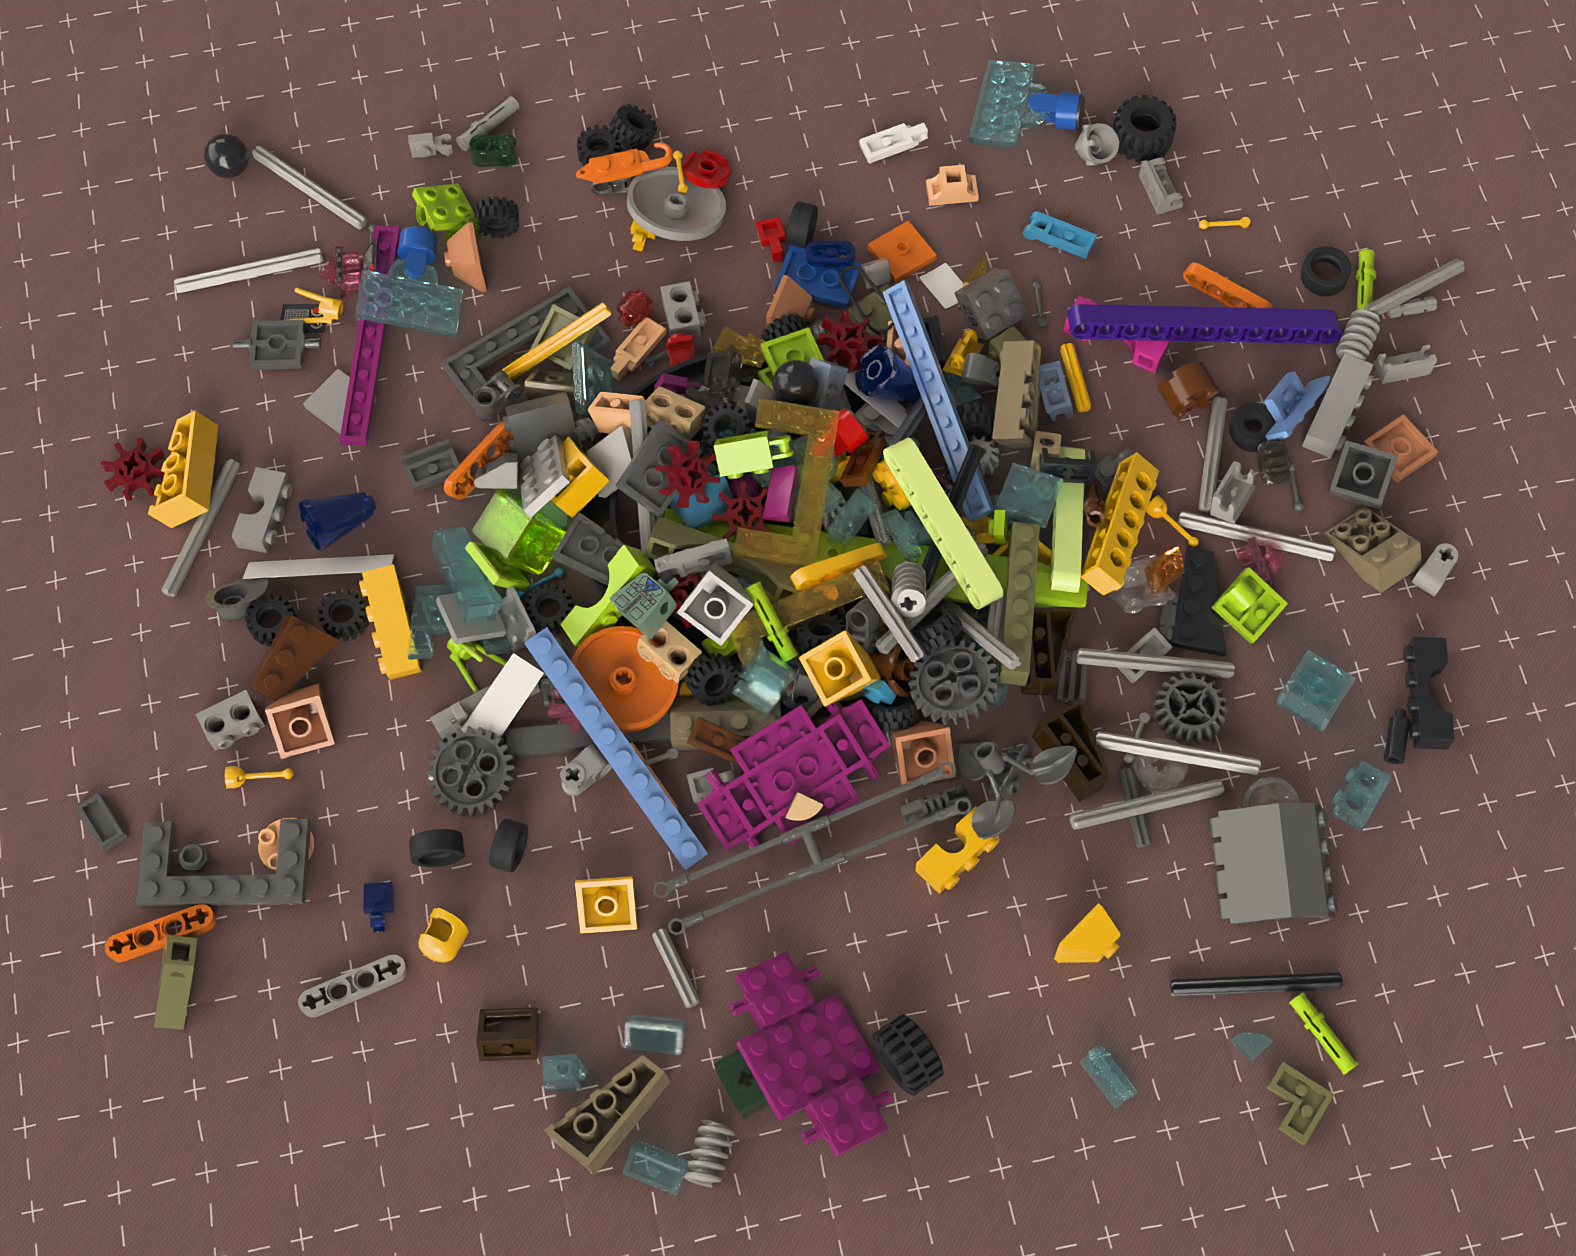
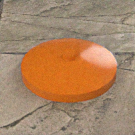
M629 626L609 627L592 634L581 643L571 660L622 733L640 731L661 720L671 708L678 690V683L673 679L668 680L660 673L658 666L652 661L647 662L640 656L637 644L643 633L638 628ZM658 639L650 641L656 647L664 645ZM674 657L671 658L672 662L676 664Z

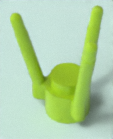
M451 637L447 643V648L452 652L450 658L456 663L474 693H477L479 690L461 659L467 660L473 657L477 661L482 662L483 658L475 651L476 649L502 666H505L507 663L506 660L476 641L455 644Z

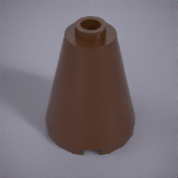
M898 643L888 654L880 653L878 649H875L873 654H868L881 677L879 680L885 681L895 695L908 697L910 692H912L909 682L913 681L910 672L916 671L915 662H911L900 644Z

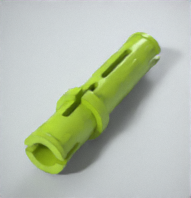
M1364 249L1358 253L1359 267L1356 271V280H1358L1357 310L1364 309L1366 305L1373 302V282L1376 279V271L1374 270L1375 253L1370 249Z
M761 581L745 588V591L753 600L754 607L769 634L767 638L769 641H773L782 658V662L784 663L799 655L787 634L789 632L788 628L783 627L761 585Z
M1304 992L1289 1002L1304 1021L1305 1029L1311 1030L1342 1071L1343 1075L1358 1065V1062L1354 1060L1340 1039L1325 1022V1015L1322 1012L1319 1014Z

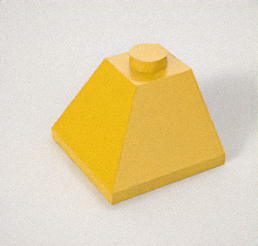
M847 630L799 657L824 707L850 696L881 679L868 653Z
M1099 903L1060 942L1054 957L1058 963L1099 962L1104 956L1109 959L1120 946L1117 942L1121 934Z

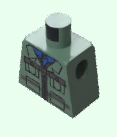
M668 571L657 582L647 573H642L609 599L626 619L651 639L676 608L677 604L669 592L679 582Z

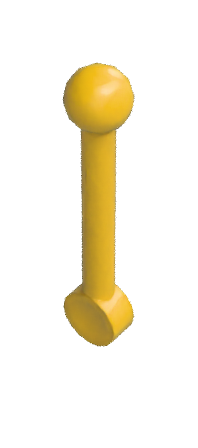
M677 150L673 153V157L677 163L680 185L678 186V192L685 194L688 186L684 183L681 163L683 154Z
M1248 217L1234 221L1208 222L1207 220H1201L1199 222L1201 229L1233 225L1247 228L1250 225Z

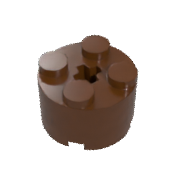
M1194 361L1172 372L1174 377L1171 380L1167 381L1164 378L1157 387L1172 414L1178 420L1187 417L1191 413L1190 410L1196 407L1202 410L1213 403L1212 397L1219 392L1217 384L1202 361L1200 364L1198 361Z

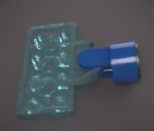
M988 60L969 133V143L1017 148L1022 128H1032L1041 124L1044 120L1055 123L1056 129L1078 131L1083 122L1085 98L1082 96V93L1060 92L1059 95L1048 94L1046 87L1033 83L1036 72L1035 64Z
M410 226L401 231L397 251L401 260L397 259L391 265L388 275L362 270L355 318L456 337L463 289L438 285V274L435 267L429 265L435 260L438 240L431 230L421 226Z

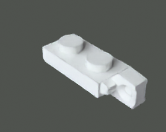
M903 123L859 140V145L870 164L919 145V142L928 139V129L924 123L913 127L910 125L906 126Z

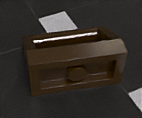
M538 1007L480 1009L476 1039L479 1061L538 1059ZM531 1019L530 1031L487 1032V1021Z

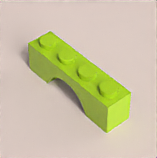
M623 545L608 564L609 584L603 598L596 605L589 608L575 605L560 624L575 646L579 647L592 634L602 629L613 627L622 614L609 599L613 594L642 573H647L650 577H653L657 572L642 550Z

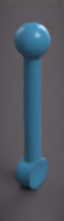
M556 568L554 573L531 584L525 592L516 590L519 598L522 599L525 593L556 577L562 578L565 572L562 568Z

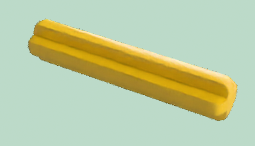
M1072 343L1061 345L1060 353L1077 411L1080 413L1088 412L1091 409V402L1075 347Z

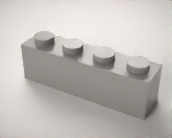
M1344 353L1302 447L1328 458L1332 457L1335 449L1341 450L1346 436H1343L1342 433L1344 429L1350 431L1356 417L1351 415L1353 409H1360L1365 398L1364 395H1361L1362 389L1368 390L1374 378L1370 374L1374 364Z

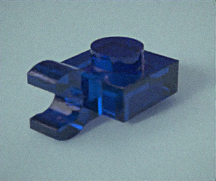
M392 882L364 884L363 911L365 914H371L370 927L373 928V933L385 932V913L394 912V885Z

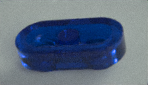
M813 241L805 249V259L813 267H847L855 261V247L848 241Z

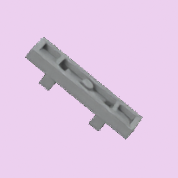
M536 684L528 698L540 692L538 684ZM491 685L430 717L444 743L448 741L447 733L457 737L456 729L463 728Z

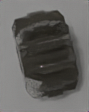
M1269 440L1260 443L1257 447L1256 459L1261 480L1266 484L1273 485L1288 481L1291 474V465L1285 443L1280 440Z

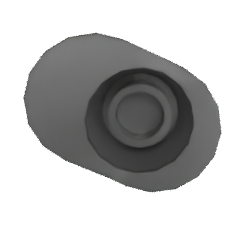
M242 578L232 583L215 587L206 594L205 603L207 606L216 609L221 620L242 618L247 615V608L252 609L250 603L267 590L269 581L266 578Z

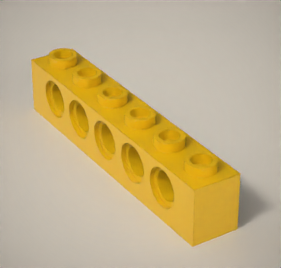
M1137 452L1119 462L1104 505V522L1101 521L1102 525L1096 528L1081 572V578L1103 596L1113 590L1120 589L1125 582V574L1128 566L1131 564L1134 547L1138 543L1137 537L1144 524V516L1150 506L1152 492L1157 485L1156 480L1159 470Z

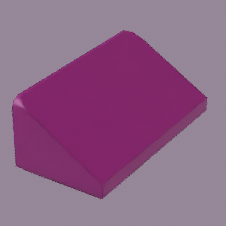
M797 466L772 468L763 519L790 522L799 476Z

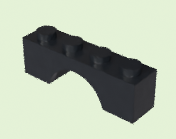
M1413 637L1409 645L1405 646L1403 653L1404 662L1408 663L1405 684L1407 688H1410L1407 710L1408 713H1412L1409 737L1414 740V748L1447 750L1455 740L1453 715L1438 707L1432 700L1428 690L1429 679L1441 674L1448 664L1446 638Z

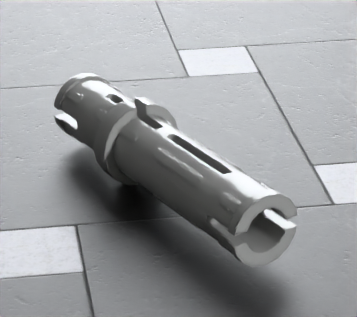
M509 96L508 99L480 121H474L471 124V128L456 138L459 147L467 151L480 139L484 140L492 129L520 109L517 100Z

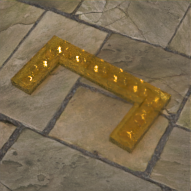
M759 399L755 427L808 436L792 536L738 527L733 556L797 567H805L816 563L840 411Z
M877 560L867 564L866 566L891 601V591L880 562ZM856 569L771 602L783 627L792 626L859 598H868L853 575ZM756 609L747 612L730 634L755 698L781 688L761 639L769 634ZM879 615L878 633L880 639L889 628Z

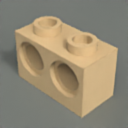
M660 386L645 401L646 420L649 427L653 428L655 423L661 419L689 441L702 428L706 407Z
M667 621L664 622L651 639L643 634L637 644L640 656L647 662L652 661L659 667L660 673L668 680L673 679L676 683L689 672L690 666H695L693 662L696 659L699 662L702 653L700 649ZM658 639L664 645L656 647L650 641ZM679 657L684 663L680 665L675 664L671 658Z

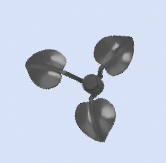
M994 742L960 743L958 760L962 775L970 781L980 780L987 775L996 795V802L987 801L981 804L973 813L972 828L978 838L988 839L1001 834L1011 825L1015 818V804L1010 800L1002 801V796L993 776L1004 770L1005 761L1030 775L1036 774V780L1040 784L1049 785L1059 782L1069 773L1077 754L1076 748L1074 746H1060L1044 750L1034 757L1032 761L1034 768H1029L1009 757L1006 752L1001 753L1000 747Z

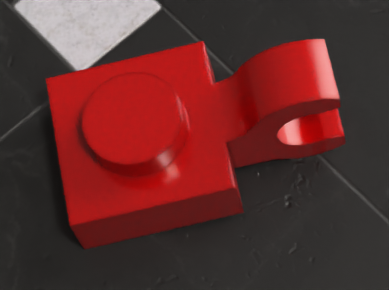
M780 217L755 222L761 246L770 247L773 263L783 261L781 243L786 242V235Z

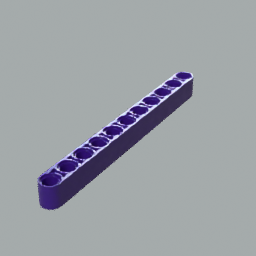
M1078 304L1072 306L1067 311L1072 337L1076 339L1331 344L1338 341L1342 336L1336 313L1333 310Z

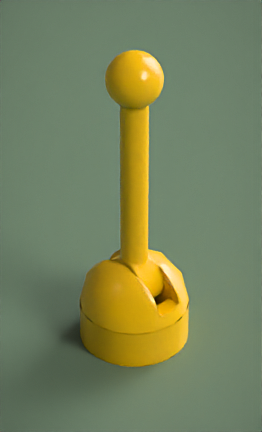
M1159 495L1152 499L1146 513L1153 518H1165L1188 540L1191 547L1198 546V538L1188 534L1167 514V503Z
M225 767L227 789L242 786L246 779L273 777L291 779L294 776V772L290 768L281 772L246 774L240 767Z

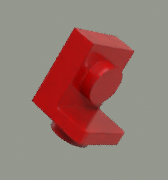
M677 333L668 339L666 349L670 367L696 358L693 347V335Z

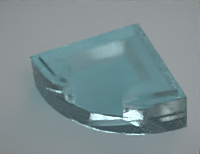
M1241 1033L1235 1036L1231 1042L1252 1063L1272 1044L1273 1040L1264 1034Z

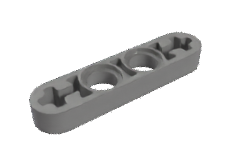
M388 955L307 989L299 997V1008L308 1017L321 1016L402 981L407 975V965L400 956ZM391 963H395L396 966L401 965V967L397 968L398 973L396 975L386 972L390 970ZM378 968L384 973L382 974L385 979L383 981L380 980V976L376 971ZM365 973H371L374 975L373 984L366 988L359 985L360 977ZM340 984L347 986V994L343 998H333L332 991L335 986ZM323 991L326 992V996L330 1000L329 1004H327L324 999L320 1000L322 998H325L322 994ZM314 997L315 1000H320L316 1002L315 1009L306 1006L309 1004V998Z

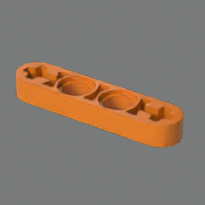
M1190 263L1183 273V278L1189 285L1229 307L1274 308L1267 300L1199 263Z
M503 421L448 476L444 483V491L449 497L458 500L464 499L476 487L474 485L475 475L470 473L472 464L478 462L479 468L511 450L508 440H512L513 435L511 431L509 433L506 432ZM495 444L496 451L493 456L489 457L488 448L490 445Z
M198 904L111 936L106 941L105 952L115 962H125L164 948V942L169 935L167 929L172 922L179 921L182 923L181 931L172 936L194 937L211 930L215 926L216 915L208 905ZM203 912L207 917L205 918V923L200 924L199 921L195 920H198L200 918L199 914ZM187 917L191 921V923H189L192 926L191 929H189V925L185 920V918ZM147 931H152L154 933L152 943L142 945L140 943L141 935ZM131 937H133V942L137 947L136 949L129 945L132 944V941L130 940ZM119 942L125 946L120 954L113 951L117 949V943Z

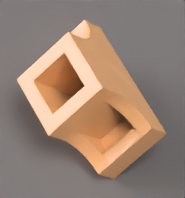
M964 165L940 167L936 177L926 180L929 206L978 201L975 175L966 174Z

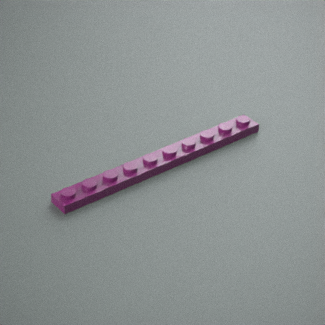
M375 225L372 242L376 239V271L365 283L339 439L341 445L367 446L398 256L397 251L401 233L399 226Z

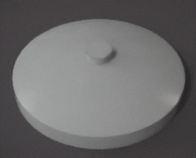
M663 167L642 172L643 174L636 176L629 185L626 202L631 217L638 225L656 236L676 241L698 240L713 234L719 229L724 220L726 201L719 188L705 189L689 182L684 176V183L688 186V190L685 194L678 192L680 183L677 167Z

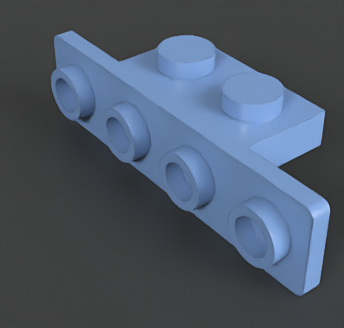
M1295 371L1286 373L1264 400L1268 411L1276 422L1266 434L1267 440L1276 438L1283 440L1293 433V428L1304 419L1305 413L1314 407L1317 398L1326 392V387L1332 381L1331 377L1325 376L1311 380L1304 387Z

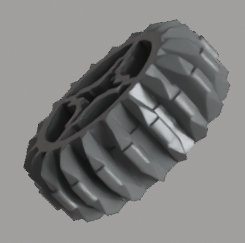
M1182 672L1178 679L1172 676L1168 681L1169 683H1162L1161 690L1156 692L1155 698L1157 700L1153 703V709L1157 710L1154 713V719H1160L1158 727H1167L1166 737L1173 733L1176 735L1175 742H1179L1180 738H1185V743L1188 745L1194 739L1196 744L1199 745L1202 742V738L1210 741L1213 736L1212 734H1219L1220 727L1225 725L1226 719L1224 717L1228 714V708L1224 707L1227 704V698L1221 697L1222 689L1214 690L1215 680L1208 684L1205 682V675L1200 679H1196L1195 672H1193L1187 678ZM1169 700L1174 703V707L1178 710L1177 717L1170 710ZM1204 700H1206L1210 706L1211 717L1207 714V710L1202 705ZM1196 704L1195 709L1192 708L1184 714L1186 709H1189L1190 707H1193ZM1190 722V723H1194V724H1196V725H1188V724H1185V723Z

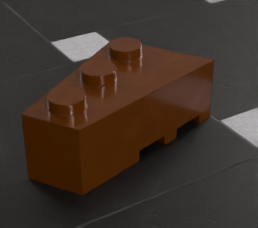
M293 615L286 616L248 688L270 700H279L340 640Z

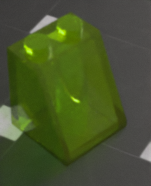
M498 488L471 532L504 563L541 576L567 531L540 511L530 517L523 511L521 497L505 489Z

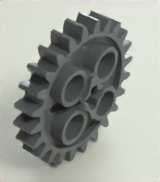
M951 640L949 647L941 644L939 645L940 649L937 651L932 648L930 650L931 655H924L922 657L923 663L915 662L916 671L910 672L913 681L909 682L910 689L912 690L910 694L912 699L916 700L915 705L917 709H922L925 717L931 714L933 722L942 717L944 725L948 723L949 719H953L955 725H958L959 718H964L965 722L969 723V715L971 714L979 718V709L989 710L986 701L995 702L992 693L999 692L997 683L1000 682L999 675L996 674L998 672L997 666L993 664L991 655L986 656L984 648L977 651L974 642L967 648L965 640H962L959 646H955L954 640ZM963 664H969V665H968L967 667H965V668H962V669L959 668V666H961V665H963ZM936 673H942L939 677H932ZM970 687H977L974 691H966ZM944 696H950L947 700H940Z
M468 726L466 734H464L461 729L457 728V737L447 733L448 742L446 744L438 741L441 747L440 751L431 750L436 759L427 761L429 765L433 766V770L427 771L426 775L434 779L428 782L427 785L431 788H437L433 791L432 796L435 798L441 797L439 804L442 806L449 803L448 810L452 813L458 807V814L464 816L467 809L472 817H475L477 809L485 815L486 806L489 805L494 810L497 809L496 799L505 802L502 796L503 791L512 792L506 785L508 782L516 781L513 777L509 776V773L517 771L516 767L509 765L510 762L515 760V757L513 755H506L511 748L508 745L501 746L504 739L500 736L494 739L495 733L489 730L485 735L484 729L479 727L475 734L474 729ZM466 746H470L471 755L467 759H461V750ZM483 749L484 753L478 758L480 750ZM495 759V767L491 771L486 772L484 769L486 761ZM473 767L476 770L475 774H468L466 768ZM452 771H457V781L453 784H448V774ZM477 783H481V793L477 796H472V787ZM464 785L463 792L459 793V789Z

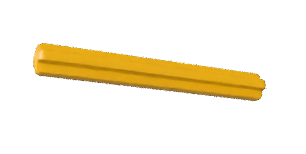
M604 302L600 303L503 368L502 371H505L508 374V378L513 381L611 315L609 307Z

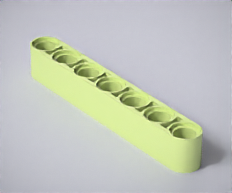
M906 438L884 449L883 455L887 465L971 604L976 609H981L1002 598L1003 589L914 441L911 438Z
M1060 446L1059 458L1085 459V449ZM1055 482L1050 590L1075 593L1079 591L1084 483Z

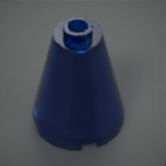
M875 346L868 350L861 358L859 363L862 366L860 372L856 370L855 384L863 394L915 404L921 397L911 368L892 349Z
M365 492L307 499L299 502L302 522L306 521L308 530L305 531L316 550L326 549L372 518L374 510H376L373 497L371 495L367 496Z

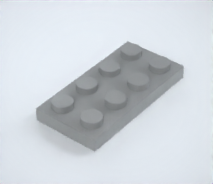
M556 434L550 440L548 438L545 439L538 446L536 453L531 457H525L519 464L518 473L523 511L530 517L538 512L570 482L563 441Z

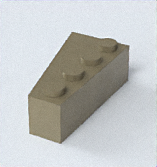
M1034 340L1006 341L1003 344V350L1000 351L1001 369L992 439L1006 449L1034 447L1035 432L1038 431L1041 346Z
M641 1055L615 1075L610 1083L600 1090L598 1088L589 1095V1099L577 1108H572L565 1114L563 1119L555 1125L551 1124L544 1131L553 1142L595 1175L669 1085L670 1080L661 1068L644 1055Z

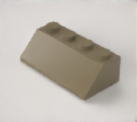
M778 695L727 697L729 700L726 702L721 699L720 705H715L713 702L712 706H707L706 703L704 705L701 704L695 697H675L670 709L672 748L677 750L699 749L686 743L697 717L749 738L781 717L780 699H778Z

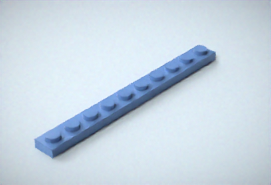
M903 280L884 291L883 295L955 484L970 444L910 285L907 281ZM978 466L962 504L967 520L972 523L995 511Z
M546 627L524 643L685 871L708 855L700 841L549 629Z

